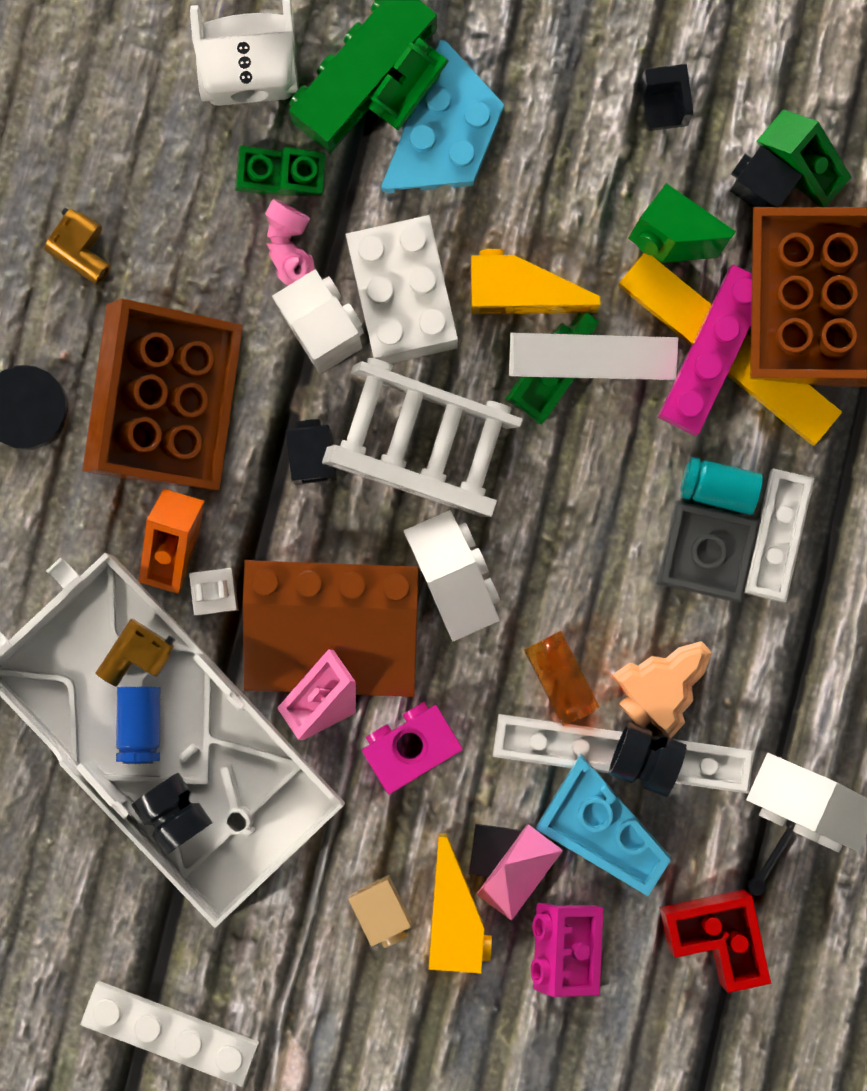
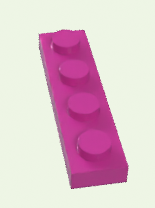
M734 264L728 269L657 418L693 436H697L700 433L751 326L752 273Z

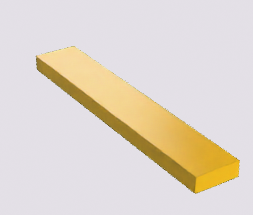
M643 253L622 278L618 286L692 346L711 304L656 258ZM746 334L727 376L812 446L816 445L842 414V411L809 384L750 379L751 336Z

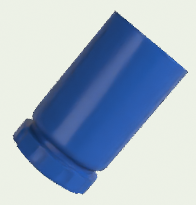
M117 687L116 747L119 749V753H116V762H122V764H152L153 761H160V752H157V749L160 747L161 687Z

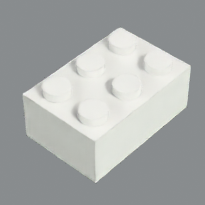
M422 216L347 233V243L373 358L391 364L458 349L457 333L430 216Z

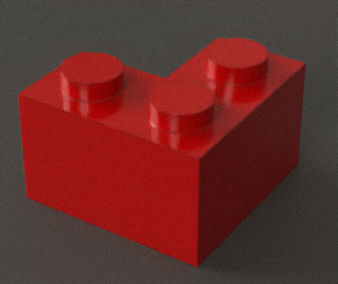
M744 889L659 907L668 950L674 958L713 950L719 983L727 993L771 984L753 897Z

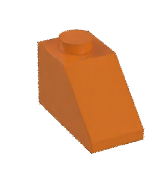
M168 489L162 490L146 520L138 582L172 593H180L200 532L204 500Z

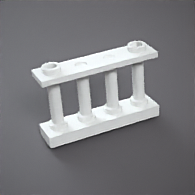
M368 358L367 363L362 361L353 365L351 374L366 379L347 440H342L340 446H328L322 463L478 517H492L497 500L484 496L486 489L482 487L501 427L506 429L520 427L522 418L511 415L512 408L502 403L487 401L486 405L391 372L393 365L379 359ZM382 385L405 392L406 396L387 455L382 454L381 460L365 455L367 448L363 444ZM422 399L444 406L446 409L427 469L422 468L419 474L405 469L407 462L403 459ZM464 413L485 421L467 481L461 482L460 487L445 483L447 476L443 472L461 415Z

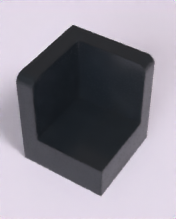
M687 64L644 69L640 86L647 130L654 131L688 126L693 116V104Z

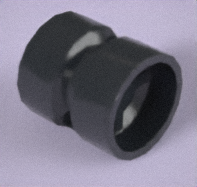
M628 722L617 743L608 774L629 783L639 779L642 781L644 789L667 797L680 773L687 745L665 736L655 740L653 739L652 731Z
M179 772L131 804L144 825L154 826L155 829L152 837L165 856L213 823L200 803L190 802L189 798L192 791Z

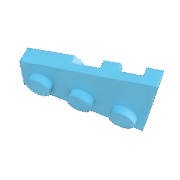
M580 753L538 822L536 830L646 896H649L671 861L670 855Z

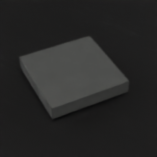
M675 501L656 584L735 603H742L760 520Z

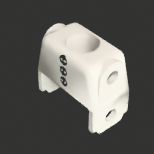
M282 0L283 15L270 13L239 14L218 18L203 23L199 6H190L192 41L196 54L197 77L202 102L210 101L214 105L222 106L286 100L293 93L297 92L299 89L296 62L297 45L291 0Z

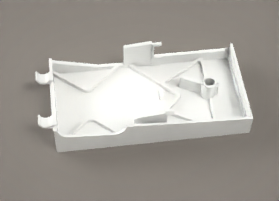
M104 553L81 576L65 560L59 558L46 572L58 581L63 590L10 640L0 632V696L53 751L59 760L60 766L208 922L216 928L344 806L345 802L115 556ZM130 619L140 622L164 639H167L169 635L176 639L173 643L174 647L170 651L171 656L157 677L132 663L117 686L161 687L160 747L157 749V752H160V761H153L152 764H122V762H116V753H119V749L116 747L117 687L107 683L95 674ZM179 772L192 791L189 798L190 802L200 803L213 823L165 856L152 837L155 829L154 826L144 825L131 804Z

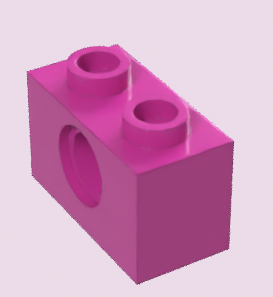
M422 702L402 714L406 722L391 731L388 724L365 737L369 745L364 747L362 752L388 795L463 750L437 704L428 708L425 702ZM406 733L418 735L423 742L421 753L415 757H406L398 749V740Z

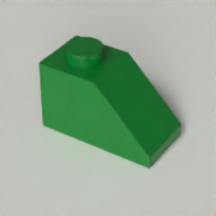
M782 110L756 141L759 146L764 147L803 175L795 187L820 207H827L851 179L850 173L819 121Z
M666 183L641 215L628 239L635 243L645 254L665 263L718 258L736 231Z

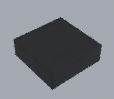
M475 824L469 874L489 877L523 830Z

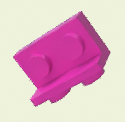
M537 903L536 916L532 925L535 937L534 960L531 964V978L534 990L552 997L600 996L603 907L596 905L556 906L549 903Z

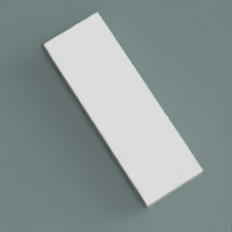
M774 468L770 470L744 594L782 603L787 602L815 478Z

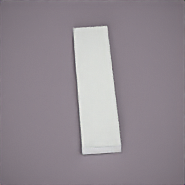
M510 333L509 376L675 380L677 377L678 337Z

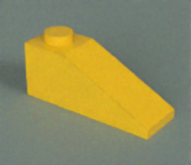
M484 249L479 251V255H471V315L597 313L601 305L599 295L515 255H505L504 250Z
M439 833L429 970L481 974L482 961L490 962L492 935H484L483 920L448 834Z

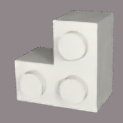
M315 269L272 295L276 306L320 375L363 349L360 336L364 334L361 327L362 323L349 303L343 307L338 300L342 296L329 276L322 280Z
M451 510L404 530L452 642L500 621L493 605L500 602L499 595L491 578L483 580L482 575L489 572L479 548L470 550L476 544L466 522L458 525Z
M767 752L746 799L762 807L759 816L782 827L786 819L796 823L793 832L838 853L842 845L859 852L867 835V798L833 780Z

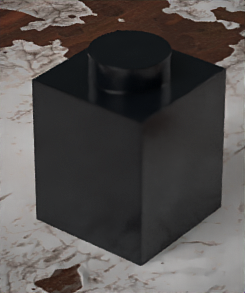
M760 146L753 157L745 153L732 171L731 175L736 178V181L730 192L751 207H780L803 175Z
M319 419L295 422L296 429L286 430L292 482L295 485L337 480L336 468L322 463L326 448L333 445L329 425H321Z

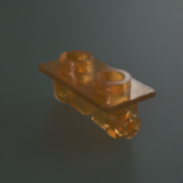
M561 631L524 649L562 727L578 718L581 719L595 712L599 708Z

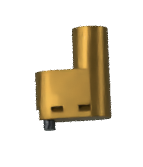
M64 208L62 211L63 218L46 241L44 250L98 286L105 280L111 269L109 263L90 251L102 232V226L82 212L77 213L71 208L69 210Z
M130 619L95 674L107 683L117 687L132 663H134L149 674L157 677L170 658V651L174 647L173 643L176 639L170 635L167 639H164L140 622Z

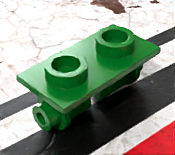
M419 37L414 44L409 42L408 47L393 66L403 76L397 81L387 74L373 95L370 96V99L373 101L368 108L399 131L404 122L414 113L416 106L431 85L438 80L449 60Z

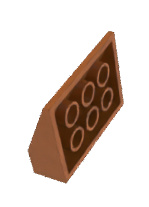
M753 207L750 379L831 387H867V207Z
M123 298L107 304L82 472L129 480L220 491L243 325Z
M245 560L243 588L244 690L291 692L327 650L330 649L336 652L356 681V695L414 697L419 567Z

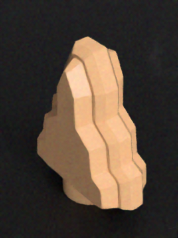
M700 641L678 647L667 658L651 656L639 665L627 663L611 675L626 695L619 705L638 726L645 728L652 723L666 737L671 739L685 724L683 713L693 702L692 686L705 674L712 652Z

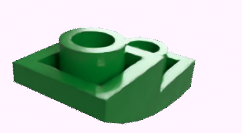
M240 145L237 156L235 191L285 196H321L323 193L326 153L284 147L282 151Z

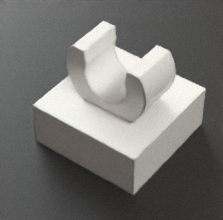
M233 568L189 573L194 616L238 611Z

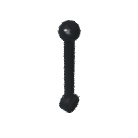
M787 819V829L758 877L748 881L747 888L752 895L760 896L765 892L766 886L764 882L795 833L793 829L796 823Z

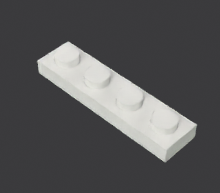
M101 981L95 984L80 1023L81 1026L241 1087L245 1082L259 1044L256 1040Z

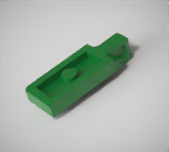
M578 312L569 326L561 323L551 334L591 335L599 321L587 312ZM520 377L505 400L534 422L542 425L575 378Z

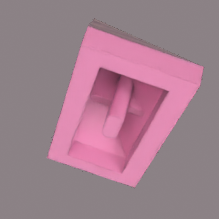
M328 649L277 709L298 740H305L356 714V681L336 652Z
M527 824L476 894L512 921L563 850Z

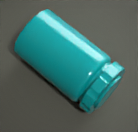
M691 456L683 472L680 496L688 500L693 497V500L696 502L753 515L760 497L763 475L708 460L700 462V458Z

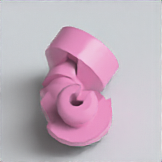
M273 198L265 213L269 222L267 237L272 242L266 243L270 250L269 256L277 268L278 278L286 285H290L315 268L313 257L307 254L303 248L294 245L290 241L291 236L303 234L310 218L296 208Z

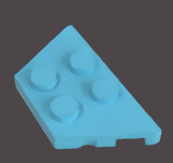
M440 39L436 51L449 60V62L442 70L438 80L431 85L420 100L414 113L408 118L381 185V191L385 193H395V190L411 188L431 190L445 185L452 186L453 188L473 186L503 113L504 104L444 40Z

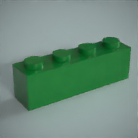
M375 0L371 7V15L363 24L357 22L351 27L344 38L345 45L336 55L329 54L322 61L317 69L318 76L309 87L303 85L293 95L289 104L291 106L289 113L292 123L329 154L335 150L369 110L368 106L373 101L370 99V96L373 95L387 74L394 79L400 74L393 66L408 47L409 42L414 44L418 37L427 42L437 30V14L420 0Z

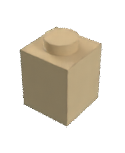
M390 875L350 894L348 900L371 947L381 942L383 947L386 948L407 937L405 930L411 927L412 921Z

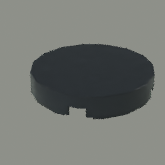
M16 365L1 371L0 442L22 450H34L48 445L62 432L65 425L68 399L63 386L52 374L36 366Z

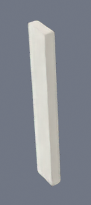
M498 714L492 756L572 768L581 753L597 772L608 773L622 732ZM653 736V739H655V740H657V739L660 738V737ZM673 739L687 745L685 758L675 783L749 794L754 758L753 750Z

